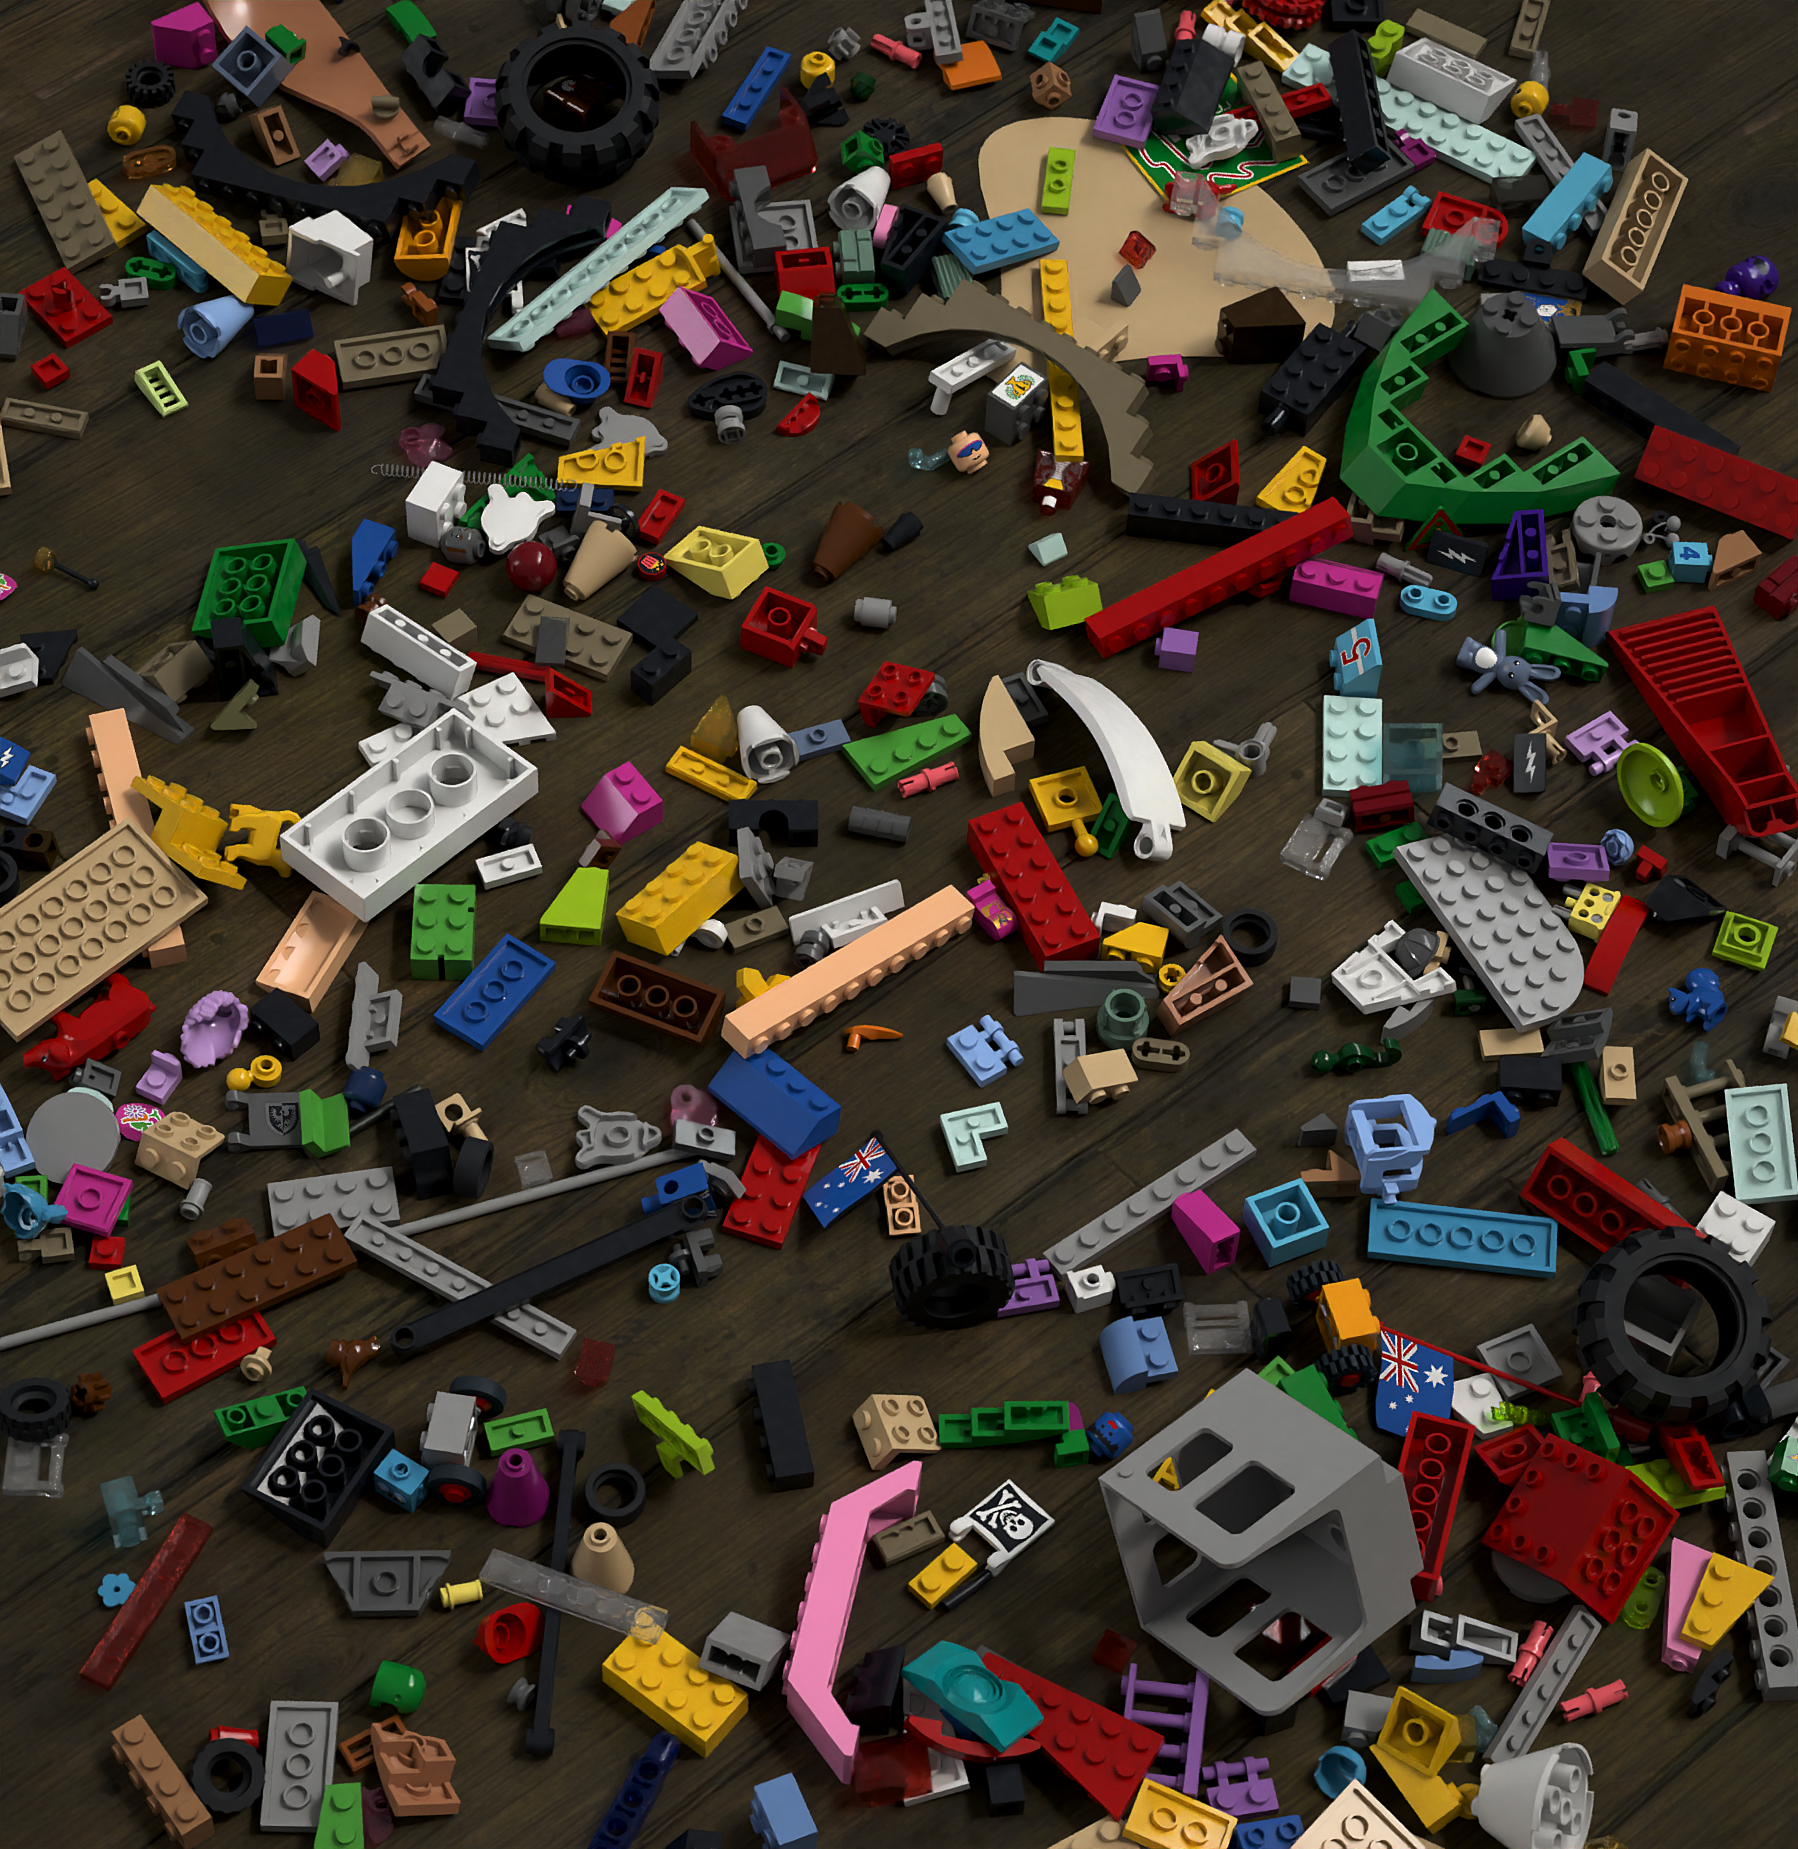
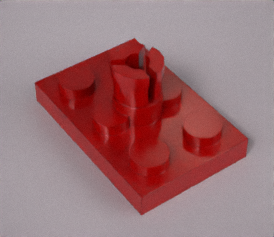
M65 267L18 292L25 295L27 308L66 349L113 324L112 315Z

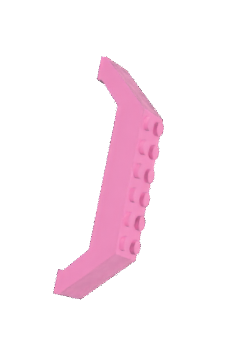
M912 1461L831 1503L829 1515H822L819 1528L820 1539L819 1543H815L812 1555V1572H808L804 1590L806 1592L805 1600L800 1603L797 1621H799L797 1631H793L791 1639L790 1661L786 1660L783 1671L782 1695H787L788 1711L840 1781L849 1785L851 1784L858 1755L860 1726L850 1723L831 1692L867 1543L872 1539V1535L886 1530L905 1519L908 1520L914 1517L920 1493L922 1462Z

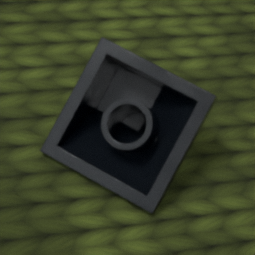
M1665 875L1645 903V905L1652 909L1651 915L1663 923L1666 921L1673 922L1723 916L1726 914V911L1730 912V909L1685 875Z

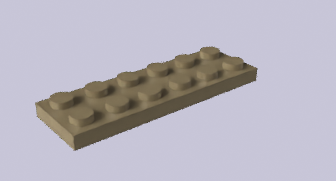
M61 130L14 156L67 270L72 275L119 248Z

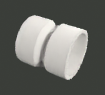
M1209 24L1202 39L1234 58V67H1236L1244 49L1246 35L1232 30L1226 33L1225 28Z

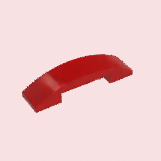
M1628 895L1622 897L1585 970L1583 987L1608 997L1619 975L1620 968L1651 911V908L1645 905L1644 902Z
M910 1715L903 1725V1728L911 1736L927 1747L952 1758L970 1762L996 1763L1014 1761L1034 1754L1040 1749L1041 1741L1022 1738L1005 1752L1001 1753L992 1745L941 1735L942 1721Z

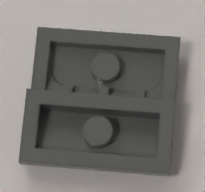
M1611 1007L1567 1014L1554 1021L1547 1030L1551 1042L1540 1057L1561 1059V1064L1598 1059L1610 1033L1613 1017Z

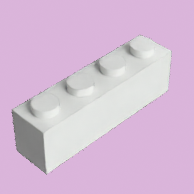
M387 604L370 612L361 642L369 646L374 652L383 655L397 667L406 670L415 676L417 680L426 683L450 700L468 691L477 662Z

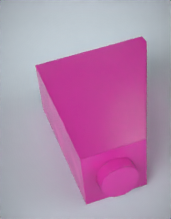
M1200 1189L1193 1193L1186 1192L1178 1196L1172 1204L1171 1219L1206 1274L1209 1275L1234 1264L1240 1236L1238 1226Z

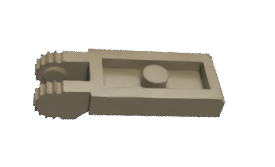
M1569 529L1562 530V544L1556 545V540L1552 534L1545 535L1549 584L1551 582L1557 583L1559 593L1580 589L1576 552Z

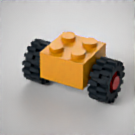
M1321 1260L1319 1264L1314 1261L1311 1262L1310 1266H1306V1264L1300 1266L1301 1270L1295 1269L1292 1272L1293 1275L1287 1277L1286 1286L1293 1306L1297 1310L1302 1309L1303 1312H1308L1309 1309L1312 1312L1317 1311L1315 1317L1328 1354L1324 1353L1321 1356L1322 1359L1316 1361L1315 1368L1317 1372L1320 1371L1324 1374L1328 1382L1327 1390L1329 1394L1337 1396L1340 1392L1341 1395H1347V1391L1354 1393L1357 1392L1359 1387L1362 1389L1367 1387L1366 1383L1371 1384L1374 1381L1373 1378L1377 1377L1372 1354L1373 1350L1377 1348L1376 1338L1380 1334L1377 1316H1372L1369 1308L1371 1301L1368 1290L1362 1289L1359 1278L1345 1281L1339 1264L1332 1260L1328 1263L1326 1260Z

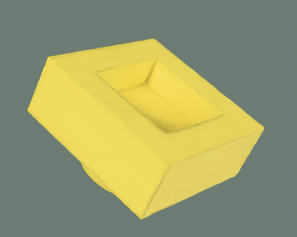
M136 1265L105 1273L114 1305L145 1297Z

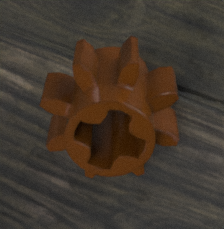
M101 1372L78 1375L79 1382L71 1386L73 1402L78 1406H82V1412L104 1410V1402L111 1399L109 1381L101 1378Z

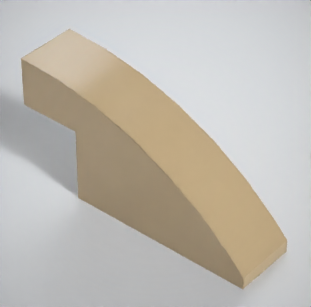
M999 675L994 676L989 683L983 700L979 726L978 750L980 766L992 797L1014 790L1015 771L1011 765L1033 758L1035 746L1033 735Z

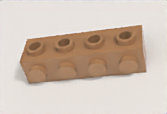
M141 1714L111 1732L114 1742L111 1750L120 1764H126L130 1770L128 1775L134 1786L138 1790L141 1788L148 1796L146 1798L147 1804L156 1816L158 1814L161 1815L165 1821V1824H163L164 1828L173 1842L178 1840L183 1849H191L215 1834L211 1815Z

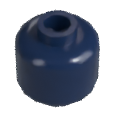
M361 1066L360 1069L352 1070L342 1091V1094L349 1103L348 1108L359 1114H365L366 1110L372 1111L377 1109L387 1089V1083L383 1079L384 1075L378 1070L367 1066Z

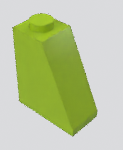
M579 867L540 919L541 941L601 946L609 891V870L597 867Z

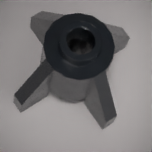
M826 72L816 76L803 98L806 104L801 107L808 120L813 118L816 123L842 125L848 122L850 118L845 108L838 111L837 108L843 106L834 87L827 89V86L832 83Z

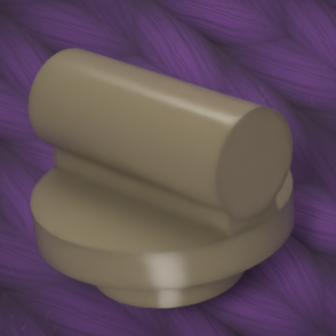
M392 95L372 96L371 106L374 114L381 119L395 117L400 109L399 97Z

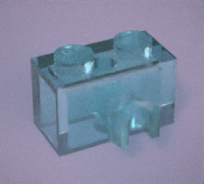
M132 1475L100 1484L105 1512L115 1548L122 1546L132 1547L146 1540L147 1534L143 1516L147 1514L157 1515L165 1511L160 1490L147 1493L143 1497L138 1498Z

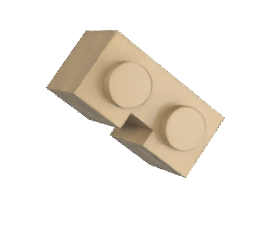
M1124 1048L1077 1057L1062 1071L1076 1104L1084 1102L1096 1104L1109 1097H1113L1114 1100L1121 1099L1130 1093L1129 1089L1139 1081Z

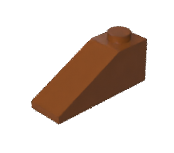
M636 0L611 21L609 27L626 36V46L635 43L640 49L642 48L656 10V0Z

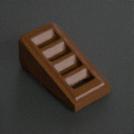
M608 331L604 367L609 374L610 372L625 373V377L610 376V384L627 385L633 353L637 342L636 333ZM614 346L628 347V350L614 349ZM613 355L627 356V359L612 357ZM611 364H624L626 368L611 367Z

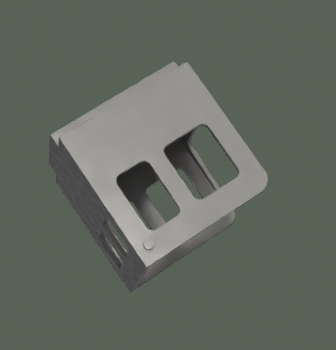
M1248 1368L1244 1369L1098 1478L1141 1628L1261 1715L1273 1716L1285 1711L1416 1608L1410 1579L1422 1571L1424 1565L1402 1473L1382 1461L1379 1454ZM1171 1457L1180 1490H1167L1148 1477V1473ZM1142 1513L1152 1520L1145 1523ZM1168 1533H1172L1196 1550L1197 1558L1186 1570L1167 1584L1162 1585L1153 1548L1160 1539ZM1240 1579H1250L1271 1594L1269 1599L1218 1637H1209L1188 1622L1190 1616ZM1288 1612H1297L1332 1637L1328 1644L1279 1681L1268 1680L1235 1656L1237 1650Z

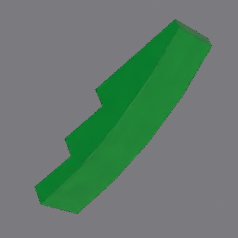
M1004 1401L1003 1408H971V1414H939V1446H941V1449L1005 1445L1069 1433L1068 1401Z

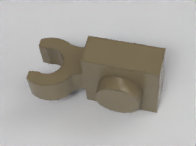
M71 1226L42 1230L39 1233L40 1239L17 1241L19 1261L21 1263L31 1262L39 1256H42L43 1264L75 1260Z

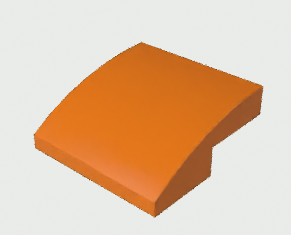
M983 40L961 45L963 61L938 65L943 71V81L951 90L1002 80L996 60Z

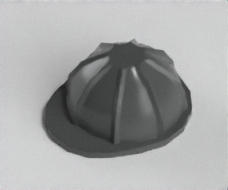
M1415 928L1403 934L1398 940L1395 950L1396 960L1399 963V967L1412 979L1425 969L1437 953L1440 945L1438 934L1432 931L1428 932L1425 929Z

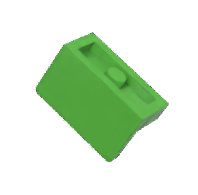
M311 1089L299 1092L302 1145L317 1159L348 1149L350 1147L348 1105L344 1095L340 1093L321 1099Z

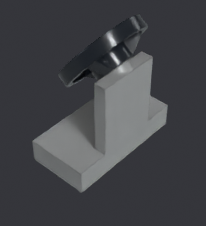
M583 482L573 513L569 534L571 536L576 534L580 539L582 532L586 533L591 523L598 520L608 524L605 529L612 533L617 529L629 541L638 537L640 533L638 520L634 513L624 504L615 503L609 507L607 515L589 511L594 484ZM614 508L622 510L629 518L621 514L617 515L613 511ZM631 522L634 528L633 536L627 534V530L630 527L629 523Z

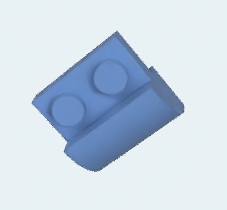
M1589 586L1587 594L1560 592L1562 601L1554 625H1557L1573 638L1580 639V643L1587 648L1594 647L1604 641L1606 638L1605 634L1609 631L1618 596V588Z
M1132 1316L1113 1322L1100 1333L1099 1344L1115 1395L1146 1389V1383L1178 1376V1368L1162 1316L1135 1322Z

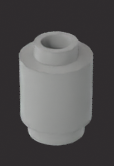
M871 597L857 599L854 622H861L862 626L888 629L890 623L895 624L897 607L892 606V600Z

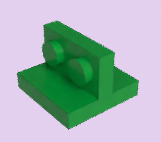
M1598 1391L1585 1394L1581 1407L1551 1414L1550 1422L1557 1437L1615 1463L1621 1446Z

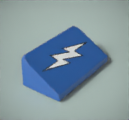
M0 737V785H15L30 758V752L3 737Z

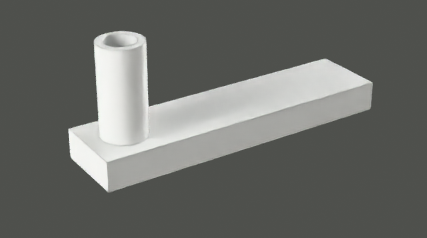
M988 339L932 370L928 381L936 385L937 388L931 404V411L938 415L946 414L953 392L1014 359L1017 349L1008 343Z

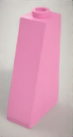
M1674 1538L1666 1559L1661 1661L1669 1664L1671 1668L1677 1671H1687L1693 1674L1702 1648L1681 1640L1679 1637L1712 1552Z

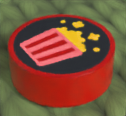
M655 552L642 555L638 560L639 575L648 581L661 579L666 574L665 558Z

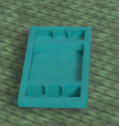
M942 1640L901 1669V1677L1001 1753L1005 1752L1043 1722V1715L1018 1684L999 1679L986 1668L975 1651L958 1644Z

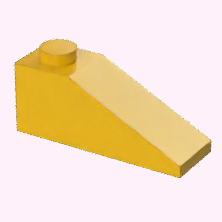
M1376 1744L1369 1747L1426 1828L1433 1835L1466 1811L1460 1804L1464 1797L1453 1782L1447 1785L1437 1775L1431 1778L1377 1747Z

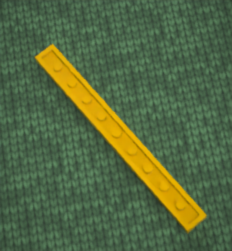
M1040 259L1039 275L1043 320L1054 327L1053 331L1059 335L1066 333L1074 338L1067 260ZM1046 359L1054 462L1074 464L1077 462L1078 464H1083L1084 453L1078 384L1071 376Z

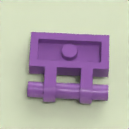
M1035 1258L1025 1259V1263L1011 1265L1014 1277L1027 1275L1028 1278L1015 1280L1016 1285L1012 1298L1003 1309L999 1308L997 1317L1059 1307L1060 1299L1053 1274L1040 1276V1273L1050 1271L1048 1259L1036 1261Z
M1254 1756L1244 1757L1240 1762L1225 1764L1224 1761L1214 1762L1213 1766L1202 1767V1780L1215 1779L1217 1787L1206 1788L1205 1795L1208 1806L1231 1815L1238 1820L1278 1814L1279 1805L1272 1778L1259 1780L1257 1775L1258 1772L1269 1771L1267 1757L1255 1759ZM1245 1775L1246 1782L1229 1785L1228 1777Z

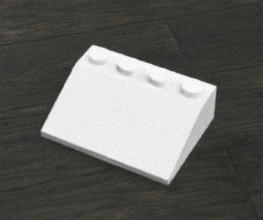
M1426 37L1396 52L1386 79L1387 82L1478 125L1488 120L1517 82L1516 79Z

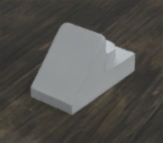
M789 857L781 859L775 865L773 876L777 877L775 895L802 901L814 862Z

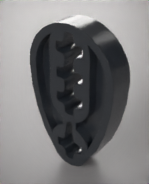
M736 371L721 375L699 386L688 397V412L694 418L715 422V412L719 408L734 405L741 409L743 421L751 420L759 416L766 408V384L760 377L750 372Z

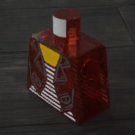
M1038 449L1032 501L1040 503L1039 510L1042 514L1053 516L1057 508L1071 510L1088 481L1090 462L1084 460L1083 462H1055L1053 452Z

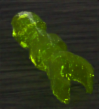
M1503 1401L1499 1402L1500 1408L1491 1407L1492 1419L1495 1421L1513 1420L1515 1424L1531 1423L1536 1427L1547 1424V1419L1543 1418L1547 1414L1542 1410H1528L1526 1406H1514L1512 1403Z

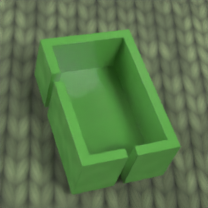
M415 885L410 956L412 980H439L438 958H444L445 980H465L473 972L477 907L475 885Z

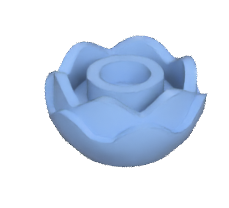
M1619 829L1609 830L1601 840V845L1605 846L1607 860L1612 865L1625 864L1631 858L1634 844L1626 832Z

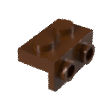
M244 1217L230 1219L219 1227L211 1230H201L192 1237L185 1239L188 1251L197 1263L198 1270L258 1245L255 1233Z

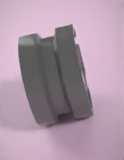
M935 674V680L914 709L918 716H932L931 712L937 711L941 713L947 708L949 700L946 693V681L943 677Z

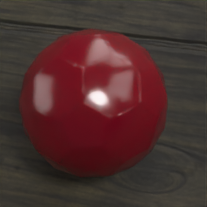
M526 541L516 545L509 553L506 561V571L508 578L518 589L536 592L547 588L554 580L557 562L555 555L545 544L537 541Z

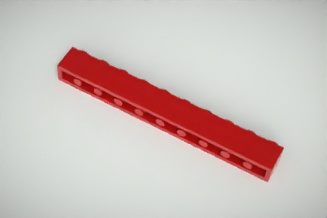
M1331 497L1085 618L1084 622L1088 640L1104 659L1164 630L1165 627L1168 628L1353 537L1351 515L1334 497Z

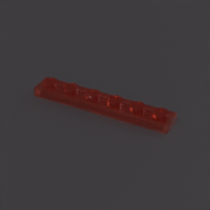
M185 1512L183 1513L81 1669V1678L109 1692L111 1691L213 1533L212 1525Z

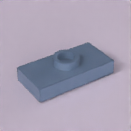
M841 719L788 733L797 744L800 752L799 761L842 750V745L851 743Z

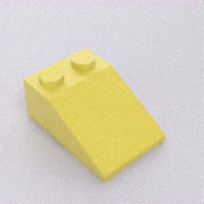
M702 526L694 529L663 556L668 566L710 594L731 600L738 597L747 586L756 581L769 568L759 539Z

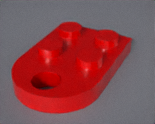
M1438 191L1422 226L1421 235L1427 237L1430 228L1434 227L1435 230H1445L1451 235H1460L1461 238H1471L1476 242H1481V253H1487L1499 249L1505 243L1509 227L1505 216L1498 210ZM1488 231H1497L1499 235H1491Z

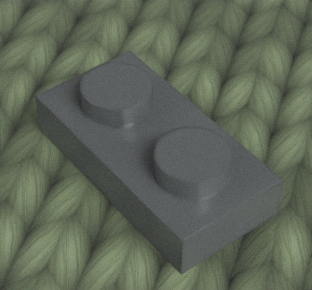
M1023 672L1001 679L1028 728L1048 721L1047 711Z

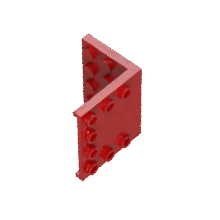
M1548 1433L1481 1540V1543L1487 1548L1559 1583L1602 1620L1613 1625L1680 1516V1513L1632 1471Z

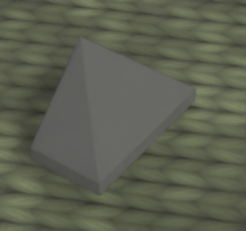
M541 616L535 660L536 666L565 667L570 618Z

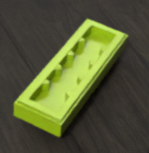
M1049 147L1041 212L1068 215L1075 149Z

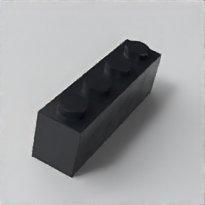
M790 1359L752 1365L751 1378L746 1379L749 1398L755 1397L757 1406L752 1407L755 1425H761L763 1434H759L758 1438L761 1454L767 1453L769 1462L764 1463L767 1482L773 1481L775 1493L814 1487V1468Z

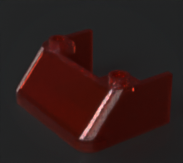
M785 86L780 88L779 123L782 128L737 145L730 136L724 134L707 138L696 121L690 122V153L725 200L736 201V197L731 198L729 181H733V169L765 165L771 188L810 174L817 169L818 153L806 114Z

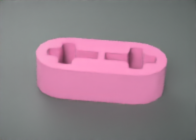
M884 204L874 231L872 247L886 249L888 240L891 239L894 232L893 226L898 218L899 207Z

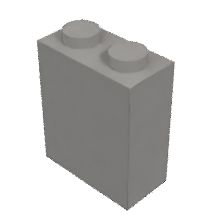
M731 1611L707 1637L698 1667L760 1691L783 1665L792 1635Z

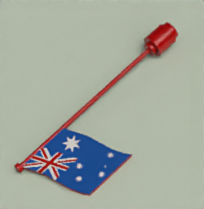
M1379 1321L1382 1365L1375 1401V1416L1378 1429L1405 1439L1412 1411L1449 1419L1454 1393L1453 1360L1575 1407L1582 1406L1583 1402L1383 1326L1384 1322ZM1621 1403L1618 1404L1617 1409L1610 1406L1609 1412L1606 1413L1616 1436L1625 1437L1626 1440L1636 1444L1637 1441L1646 1443L1653 1424L1631 1417L1629 1414L1630 1409Z

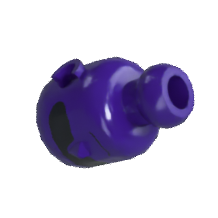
M1754 255L1747 257L1745 260L1730 267L1726 273L1725 281L1719 282L1713 291L1760 301L1776 291L1779 285L1778 271L1773 262L1765 256Z

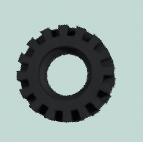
M153 58L151 62H147V59H142L143 64L137 61L134 63V67L130 66L128 68V72L125 75L127 94L135 105L140 102V107L145 108L146 104L149 105V109L154 108V104L162 107L163 101L168 104L170 97L173 98L175 96L174 72L169 64L165 66L164 61L160 60L157 63V60ZM149 81L159 82L151 86L143 85V83Z

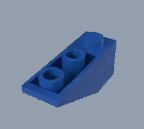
M365 518L352 537L355 608L363 604L365 598L370 593H373L374 584L378 578L381 579L384 576L387 562L390 558L395 557L399 547L394 528Z

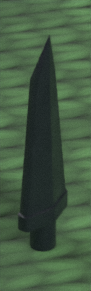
M298 540L297 544L307 561L303 575L327 609L342 615L318 546L308 548L305 540Z

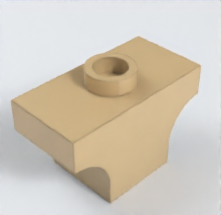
M1604 1047L1600 1055V1070L1597 1078L1598 1092L1603 1105H1635L1636 1086L1633 1047Z

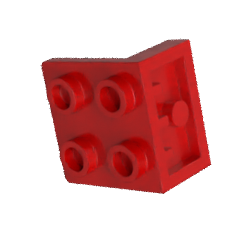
M885 661L858 700L865 725L876 728L887 712L909 717L935 680L934 672Z

